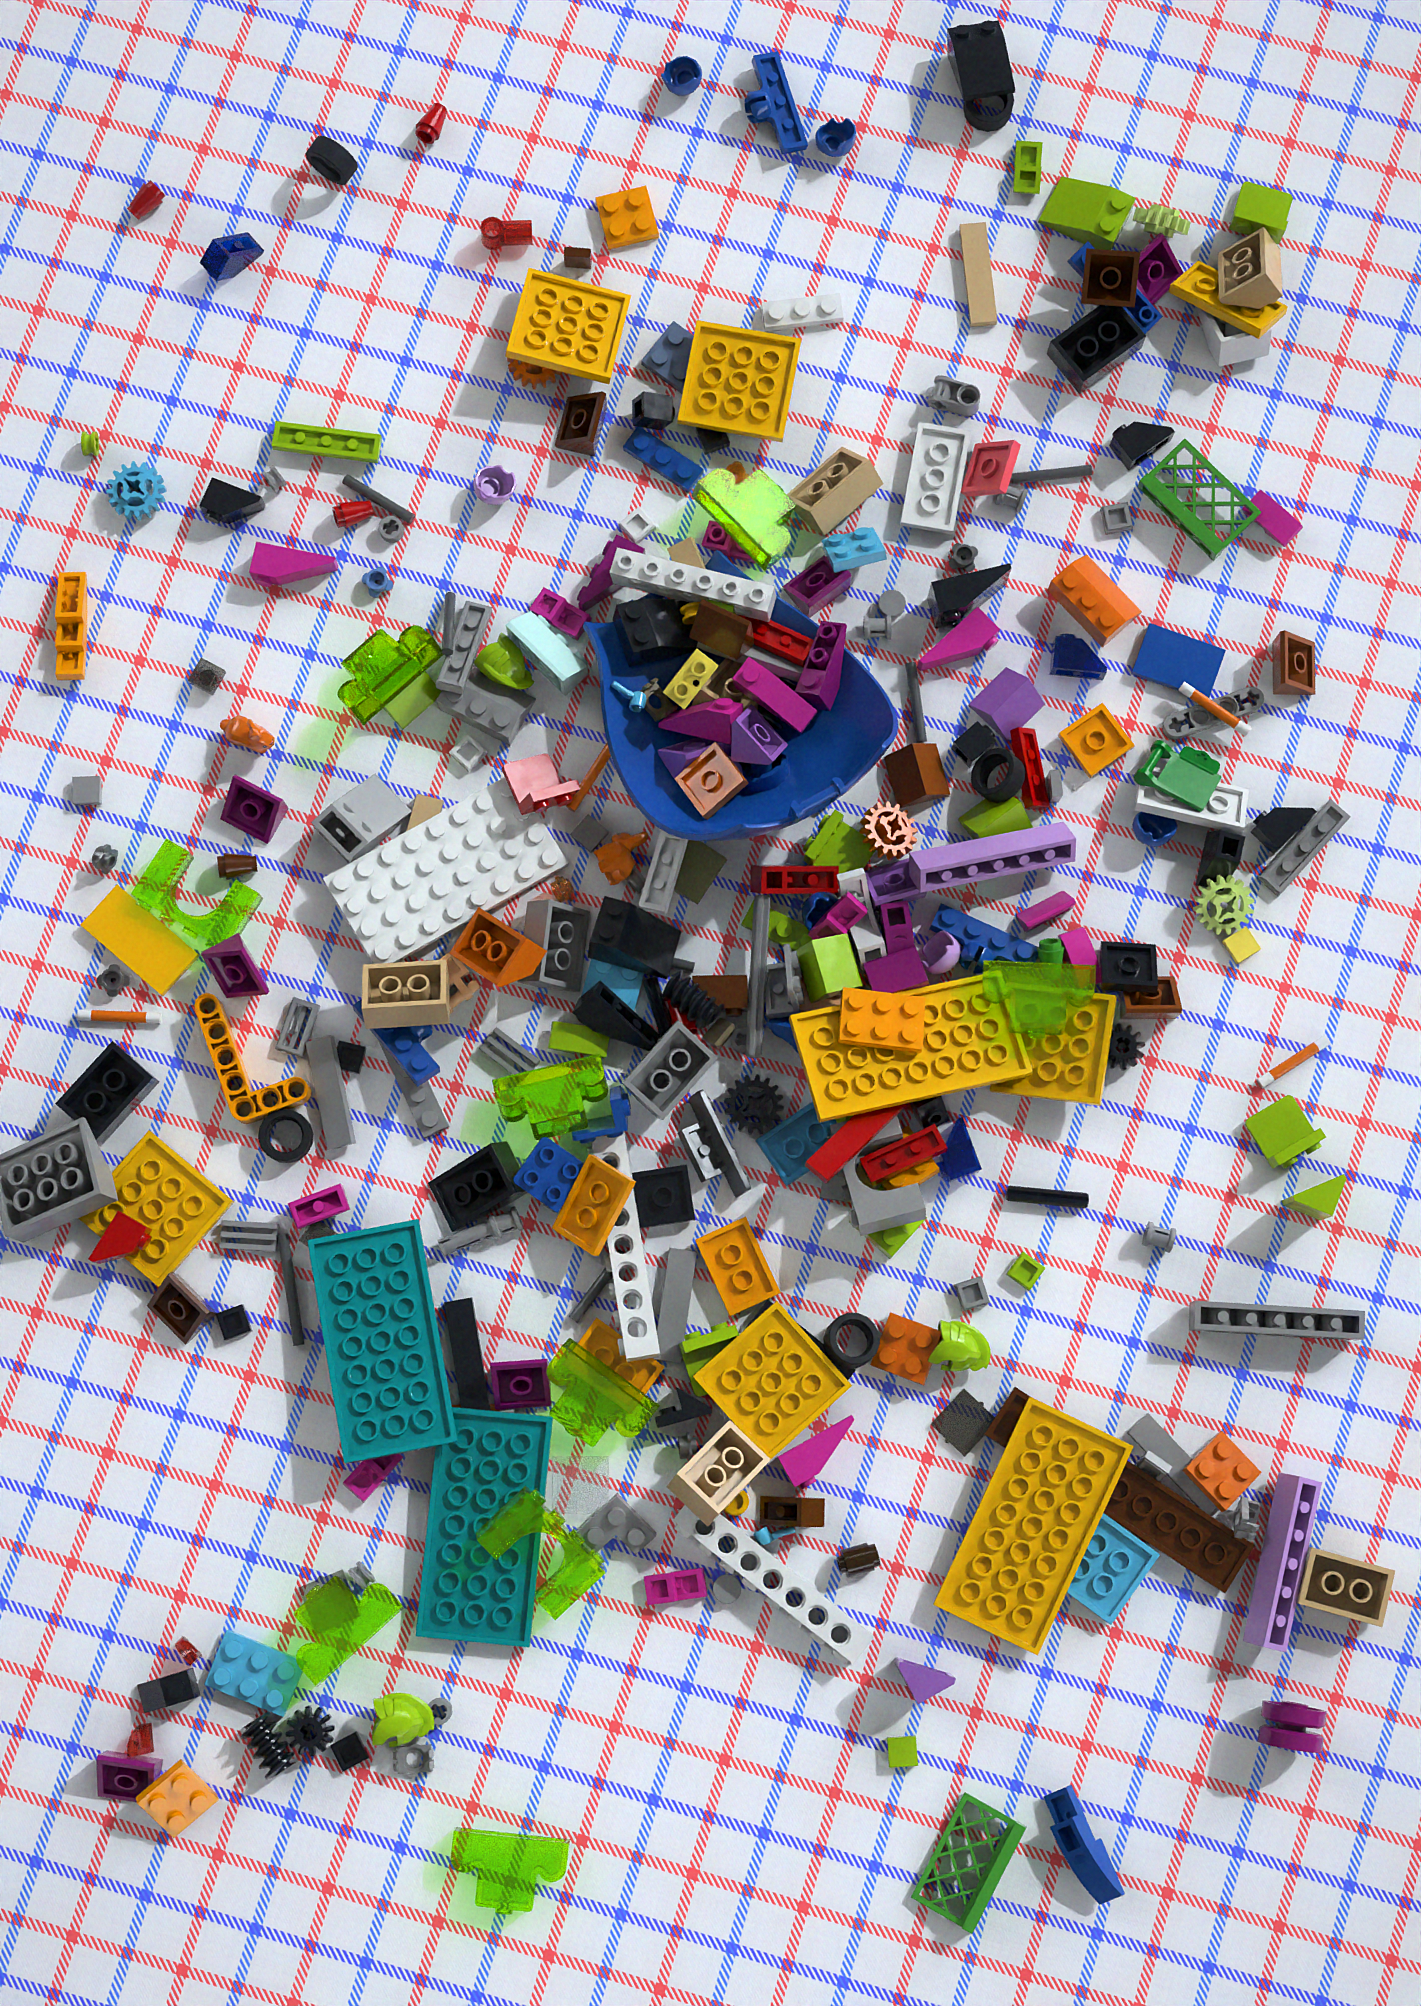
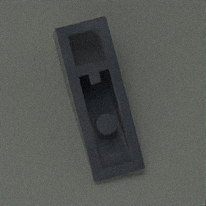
M601 980L578 999L572 1012L580 1023L586 1025L592 1031L647 1051L654 1047L659 1038V1034Z

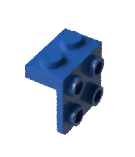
M621 1086L611 1087L610 1104L613 1115L573 1123V1141L589 1143L595 1141L598 1136L607 1135L608 1138H614L623 1135V1131H628V1116H631L628 1093H623Z
M542 1137L513 1177V1182L542 1202L545 1207L558 1213L584 1163L549 1138Z

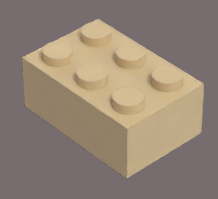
M446 960L364 964L362 969V1013L365 1028L449 1024V974Z
M729 1420L674 1476L667 1485V1488L703 1523L709 1526L751 1483L771 1459Z
M1308 1547L1297 1604L1383 1627L1395 1570Z

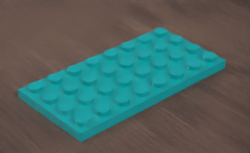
M419 1219L307 1240L344 1464L458 1442Z
M452 1407L458 1442L435 1447L416 1636L530 1647L553 1417Z

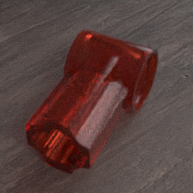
M488 217L481 223V242L489 250H497L502 246L533 245L532 220L501 221L497 217ZM489 231H496L499 233L496 236L487 235Z

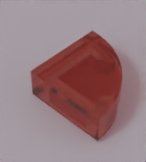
M182 1636L175 1643L177 1651L190 1666L202 1657L200 1651L185 1636Z
M143 1723L134 1729L128 1741L127 1757L154 1752L152 1723Z

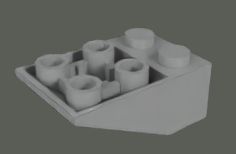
M373 774L330 804L311 823L319 834L348 863H351L371 852L412 811L376 774Z

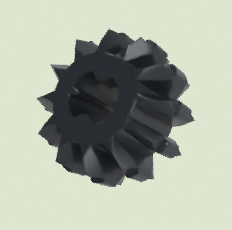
M1120 1023L1115 1025V1031L1112 1029L1108 1059L1112 1060L1110 1064L1111 1069H1114L1119 1063L1121 1071H1125L1127 1063L1135 1067L1137 1065L1135 1058L1141 1059L1144 1056L1138 1049L1143 1048L1145 1042H1136L1141 1033L1130 1034L1132 1031L1131 1025H1128L1125 1031H1123ZM1117 1041H1119V1044L1122 1042L1126 1044L1125 1053H1123V1050L1120 1052L1116 1050Z
M306 1706L305 1715L302 1711L296 1710L294 1715L297 1720L289 1719L287 1721V1724L295 1729L287 1731L285 1735L286 1737H295V1740L289 1744L291 1748L295 1747L298 1743L301 1745L298 1754H304L308 1747L309 1755L315 1756L316 1747L321 1752L327 1749L323 1741L327 1743L333 1742L334 1738L326 1732L334 1731L335 1725L326 1726L325 1722L329 1721L332 1716L327 1714L321 1718L323 1708L318 1707L313 1715L311 1706ZM313 1724V1731L317 1735L314 1734L309 1738L307 1737L308 1731L304 1729V1726L308 1727Z

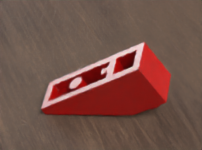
M751 865L750 892L759 894L838 893L839 887L836 875L839 874V866Z

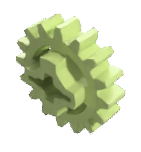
M1151 204L1150 209L1136 207L1133 221L1145 225L1143 231L1155 235L1163 233L1165 238H1173L1174 233L1187 235L1191 224L1190 221L1179 217L1180 211L1157 204Z
M1217 875V882L1207 879L1208 887H1199L1202 895L1194 896V900L1199 902V905L1193 907V910L1196 913H1201L1196 919L1200 923L1205 922L1203 927L1208 931L1213 928V932L1217 935L1221 933L1222 929L1227 935H1230L1232 927L1240 931L1239 923L1244 922L1248 924L1249 920L1245 917L1246 914L1254 913V910L1248 907L1249 904L1255 902L1252 897L1247 896L1251 893V889L1243 887L1244 882L1240 879L1235 881V878L1231 875L1227 876L1226 881L1221 875ZM1225 888L1223 891L1215 892L1219 889ZM1240 899V908L1238 909V900ZM1209 900L1210 909L1207 911V903ZM1222 902H1225L1228 905L1226 908H1223L1220 906V904Z

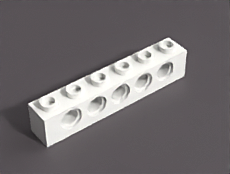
M617 548L610 570L613 584L690 603L701 602L702 599L707 601L709 599L733 605L735 613L738 615L766 622L770 621L776 600L775 586Z

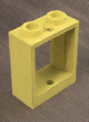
M696 648L663 690V693L685 710L719 665ZM698 680L699 684L694 685L693 681Z

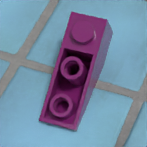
M617 534L613 542L609 540L602 552V555H604L603 560L600 564L596 563L590 573L591 581L587 587L583 586L578 594L579 609L585 612L623 587L613 584L610 575L617 548L645 554V548Z
M821 621L795 689V693L818 710L831 711L839 689L847 629L845 623Z
M908 900L880 904L878 913L887 955L915 946Z

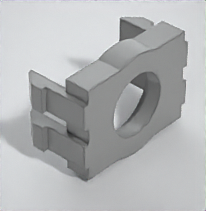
M1242 1496L1234 1513V1537L1254 1540L1257 1533L1253 1532L1258 1531L1260 1525L1250 1523L1249 1517H1255L1256 1513L1252 1509L1258 1510L1259 1504L1255 1501H1249L1248 1498Z
M432 1744L396 1747L397 1751L393 1752V1760H397L393 1764L394 1771H398V1774H419L421 1772L433 1771L434 1759L432 1760V1757H434V1750ZM417 1750L423 1755V1763L419 1767H411L407 1763V1755L410 1751Z

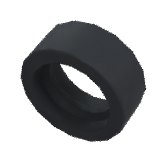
M1013 93L998 95L1004 102V108L1001 113L995 116H985L977 112L973 105L974 100L964 101L963 111L966 120L977 130L985 132L996 131L1002 128L1011 118L1014 105Z
M318 136L305 153L307 160L317 172L339 185H346L358 168L356 160L348 150L326 136Z
M1003 748L990 749L982 754L975 762L971 771L973 788L988 801L994 803L1005 802L1014 797L1021 789L1025 780L1023 763L1010 751ZM1008 762L1009 768L1005 779L999 785L988 788L987 783L990 773L995 767Z
M280 1109L264 1118L259 1127L258 1139L262 1150L267 1156L281 1163H292L299 1161L308 1154L313 1144L314 1134L311 1124L303 1115L294 1110ZM283 1120H291L297 1123L302 1131L300 1145L290 1152L276 1150L270 1141L271 1129L276 1123Z
M846 1313L839 1316L827 1327L823 1337L824 1349L828 1358L836 1365L845 1369H856L868 1363L877 1354L880 1345L879 1332L875 1324L867 1316L859 1313ZM845 1325L858 1327L867 1339L866 1350L857 1357H850L844 1354L837 1345V1332Z

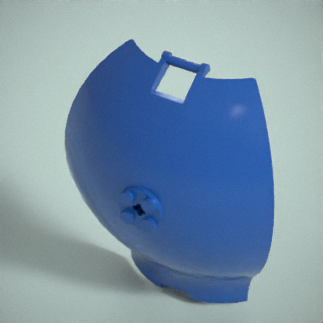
M718 550L714 552L705 565L707 570L754 581ZM649 593L640 599H662L665 596ZM776 596L770 620L814 640L819 625ZM584 622L583 628L593 645L597 658L604 731L616 772L626 792L641 813L656 827L670 835L694 841L741 840L761 836L796 824L833 803L856 785L881 759L897 736L898 719L888 695L865 666L844 647L840 685L831 711L816 709V715L802 733H799L780 720L779 722L783 730L775 728L774 730L788 746L770 765L739 762L742 766L743 776L748 784L707 820L702 817L679 784L676 783L658 755V749L697 737L659 728L660 721L657 720L655 722L644 708H641L639 713L631 711L629 709L630 699L611 687L612 683L616 681L626 689L635 692L640 691L644 685L657 678L659 680L656 683L664 690L693 652L629 667L613 622ZM700 650L718 665H720L726 659L719 655L704 650ZM694 680L693 684L698 685L699 681ZM789 680L790 682H792L793 684H795V685L797 686L798 682ZM650 695L649 704L653 708L659 709L661 707L660 699L655 695ZM668 697L673 706L678 705L676 702H674L672 699ZM693 698L692 701L688 704L687 707H690V706L692 705V702H693L694 698Z

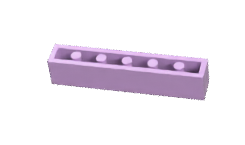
M1064 822L909 852V876L920 893L1070 863L1075 861L1076 837Z
M1278 1473L1244 1632V1642L1282 1652L1287 1651L1322 1482L1301 1476Z

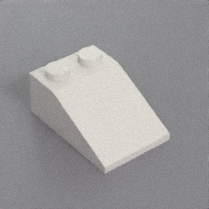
M1196 307L1209 351L1218 367L1269 355L1271 328L1257 339Z

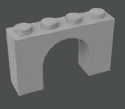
M897 1116L837 1173L838 1177L843 1176L845 1185L841 1186L845 1202H851L853 1209L849 1211L853 1228L858 1227L860 1236L926 1219V1208L918 1183L888 1191H878L865 1186L856 1174L860 1158L903 1139V1133ZM848 1121L830 1125L831 1136H827V1141Z

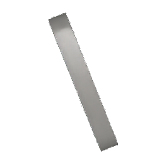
M1247 687L1212 699V701L1218 705L1223 702L1229 703L1233 708L1232 714L1237 718H1241L1258 711L1264 702V695L1256 687ZM1248 694L1251 698L1256 697L1257 700L1254 706L1251 703L1242 704L1240 707L1241 711H1239L1238 703L1243 702L1248 697ZM1198 704L1169 715L1163 723L1162 730L1167 738L1178 740L1224 724L1225 722ZM1197 711L1206 713L1208 717L1207 723H1196L1193 719V714ZM1185 715H1187L1188 724L1182 725L1179 732H1176L1175 729L1170 730L1169 727L1172 721L1176 724L1183 723L1186 720Z

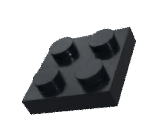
M1101 941V990L1157 993L1156 944Z
M687 1165L632 1173V1178L636 1181L634 1191L640 1229L695 1221Z

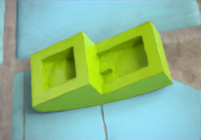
M1016 141L1013 193H1040L1043 142Z
M552 1021L548 1049L606 1058L609 1037L594 1032L584 1025Z

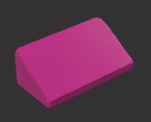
M1060 891L1023 910L1016 917L1024 932H1029L1073 909L1076 901L1065 891Z
M341 1183L288 1203L297 1230L350 1210L345 1190Z

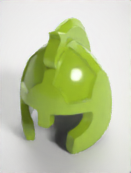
M502 632L498 637V641L486 646L474 661V665L480 672L496 683L523 690L531 687L535 682L532 680L531 673L525 669L522 651Z
M940 1320L938 1330L941 1331L942 1339L931 1353L928 1362L939 1364L942 1361L949 1360L948 1365L941 1364V1370L952 1372L964 1371L969 1368L972 1371H978L983 1367L987 1369L991 1351L984 1335L975 1327L964 1322Z
M391 1693L384 1695L383 1698L373 1699L377 1718L372 1731V1745H383L387 1739L396 1736V1740L389 1741V1748L410 1742L417 1735L423 1737L429 1730H434L432 1710L419 1697L407 1693Z

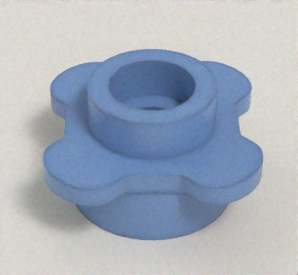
M377 567L362 576V582L367 584L369 588L368 593L371 597L376 598L381 592L385 590L390 591L393 588V582L388 579L386 575L387 570L384 567ZM380 580V583L376 584L375 581Z

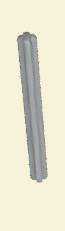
M756 895L754 897L745 1052L746 1057L760 1058L762 1056L770 897L767 895Z

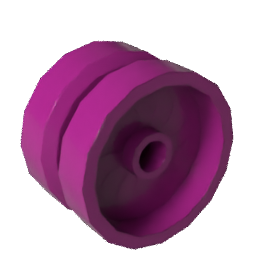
M1262 1700L1261 1716L1266 1720L1278 1722V1726L1268 1724L1260 1726L1257 1742L1290 1750L1322 1753L1324 1738L1318 1733L1306 1731V1727L1315 1729L1325 1727L1327 1711L1296 1702Z

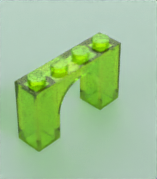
M166 838L131 893L137 899L135 904L148 912L151 909L159 912L158 918L171 926L174 923L184 927L182 932L194 940L198 936L206 940L205 946L208 948L237 933L241 935L262 902L263 897L255 890L235 880L221 904L214 911L201 916H193L182 912L176 902V888L194 857L189 851Z
M524 1486L476 1532V1539L496 1560L517 1540L530 1533H546L561 1543L564 1549V1557L559 1569L535 1592L536 1601L556 1620L605 1574L603 1566L605 1560L595 1549L589 1551L583 1545L585 1539L577 1530L573 1529L570 1531L564 1525L566 1520L556 1509L550 1511L545 1506L546 1499L537 1489L531 1491L527 1486Z

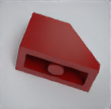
M117 1211L88 1260L101 1264L138 1254L140 1250H145L150 1243L152 1236L149 1234L152 1229L129 1215Z

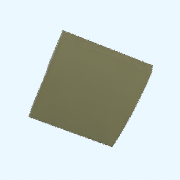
M688 840L674 891L698 905L726 863V857L701 841Z

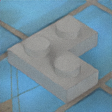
M616 1493L576 1530V1535L595 1554L614 1536H617L636 1555L656 1537V1532Z

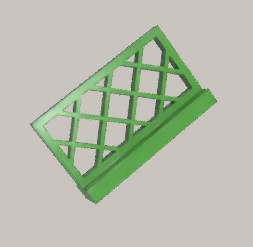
M1186 439L1182 440L1149 474L1147 473L1139 481L1138 488L1213 561L1261 514V511ZM1183 448L1192 455V465H1177V454ZM1173 459V465H1167ZM1192 469V483H1177V470ZM1196 469H1207L1211 473V483H1196ZM1161 470H1173V483H1161L1155 476ZM1177 488H1192V502H1181L1177 498ZM1196 488H1211V502H1196ZM1215 488H1226L1230 492V502H1215ZM1211 506V520H1200L1196 516V507ZM1215 506H1230V520H1215ZM1234 506H1245L1252 514L1246 520H1234ZM1215 525H1230V536L1224 542L1215 535ZM1234 525H1240V526L1234 531Z
M965 1792L911 1898L972 1934L1027 1826ZM967 1801L978 1806L982 1819L965 1823L962 1810ZM983 1810L992 1814V1816L985 1818ZM960 1816L962 1825L955 1826ZM999 1818L1008 1824L1003 1835L991 1838L986 1821ZM983 1822L988 1839L972 1844L967 1826ZM963 1828L968 1845L952 1849L949 1835L952 1831ZM1000 1839L996 1849H994L992 1841ZM946 1843L949 1851L941 1853ZM989 1843L992 1852L990 1861L978 1864L973 1847ZM969 1848L974 1866L958 1870L953 1853ZM950 1854L954 1871L939 1876L935 1863L938 1857ZM987 1866L981 1876L979 1868ZM933 1869L935 1877L927 1879ZM975 1869L979 1882L975 1888L964 1891L960 1873ZM956 1875L961 1892L945 1896L940 1879ZM936 1881L941 1898L930 1901L920 1895L925 1883ZM973 1892L968 1902L965 1894ZM962 1895L965 1910L959 1918L949 1912L946 1900ZM942 1901L944 1909L935 1903Z

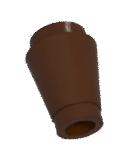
M224 853V856H217L219 878L229 880L252 872H258L256 856Z

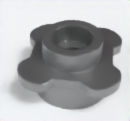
M954 544L952 547L953 557L949 560L950 567L952 569L962 568L967 572L973 571L975 569L974 559L978 555L977 548L966 544ZM961 556H966V559H961Z
M109 844L99 846L93 853L92 864L96 869H102L103 874H108L116 865L118 850H112Z
M112 964L109 966V969H106L97 977V983L107 990V994L110 997H116L120 989L129 986L130 978L122 974L117 964ZM112 978L116 979L115 983L111 982Z
M687 1432L684 1436H678L680 1459L688 1458V1461H690L692 1455L697 1453L696 1438H691L690 1432Z

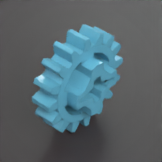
M132 461L131 468H127L122 464L123 471L119 473L114 470L115 480L109 479L107 481L109 486L112 487V489L106 490L107 495L111 497L109 503L112 507H116L117 514L121 515L125 512V517L128 520L135 515L137 520L141 521L142 514H146L148 518H151L150 511L152 509L160 511L157 503H165V498L161 494L167 492V490L162 485L164 482L162 476L157 475L158 472L154 467L148 470L145 462L138 467L135 461ZM152 484H153V494H152V496H151V495H150V490L152 489ZM122 486L123 492L120 494V488ZM130 487L134 490L136 489L137 491L141 490L142 494H140L139 492L137 493L136 491L132 492Z

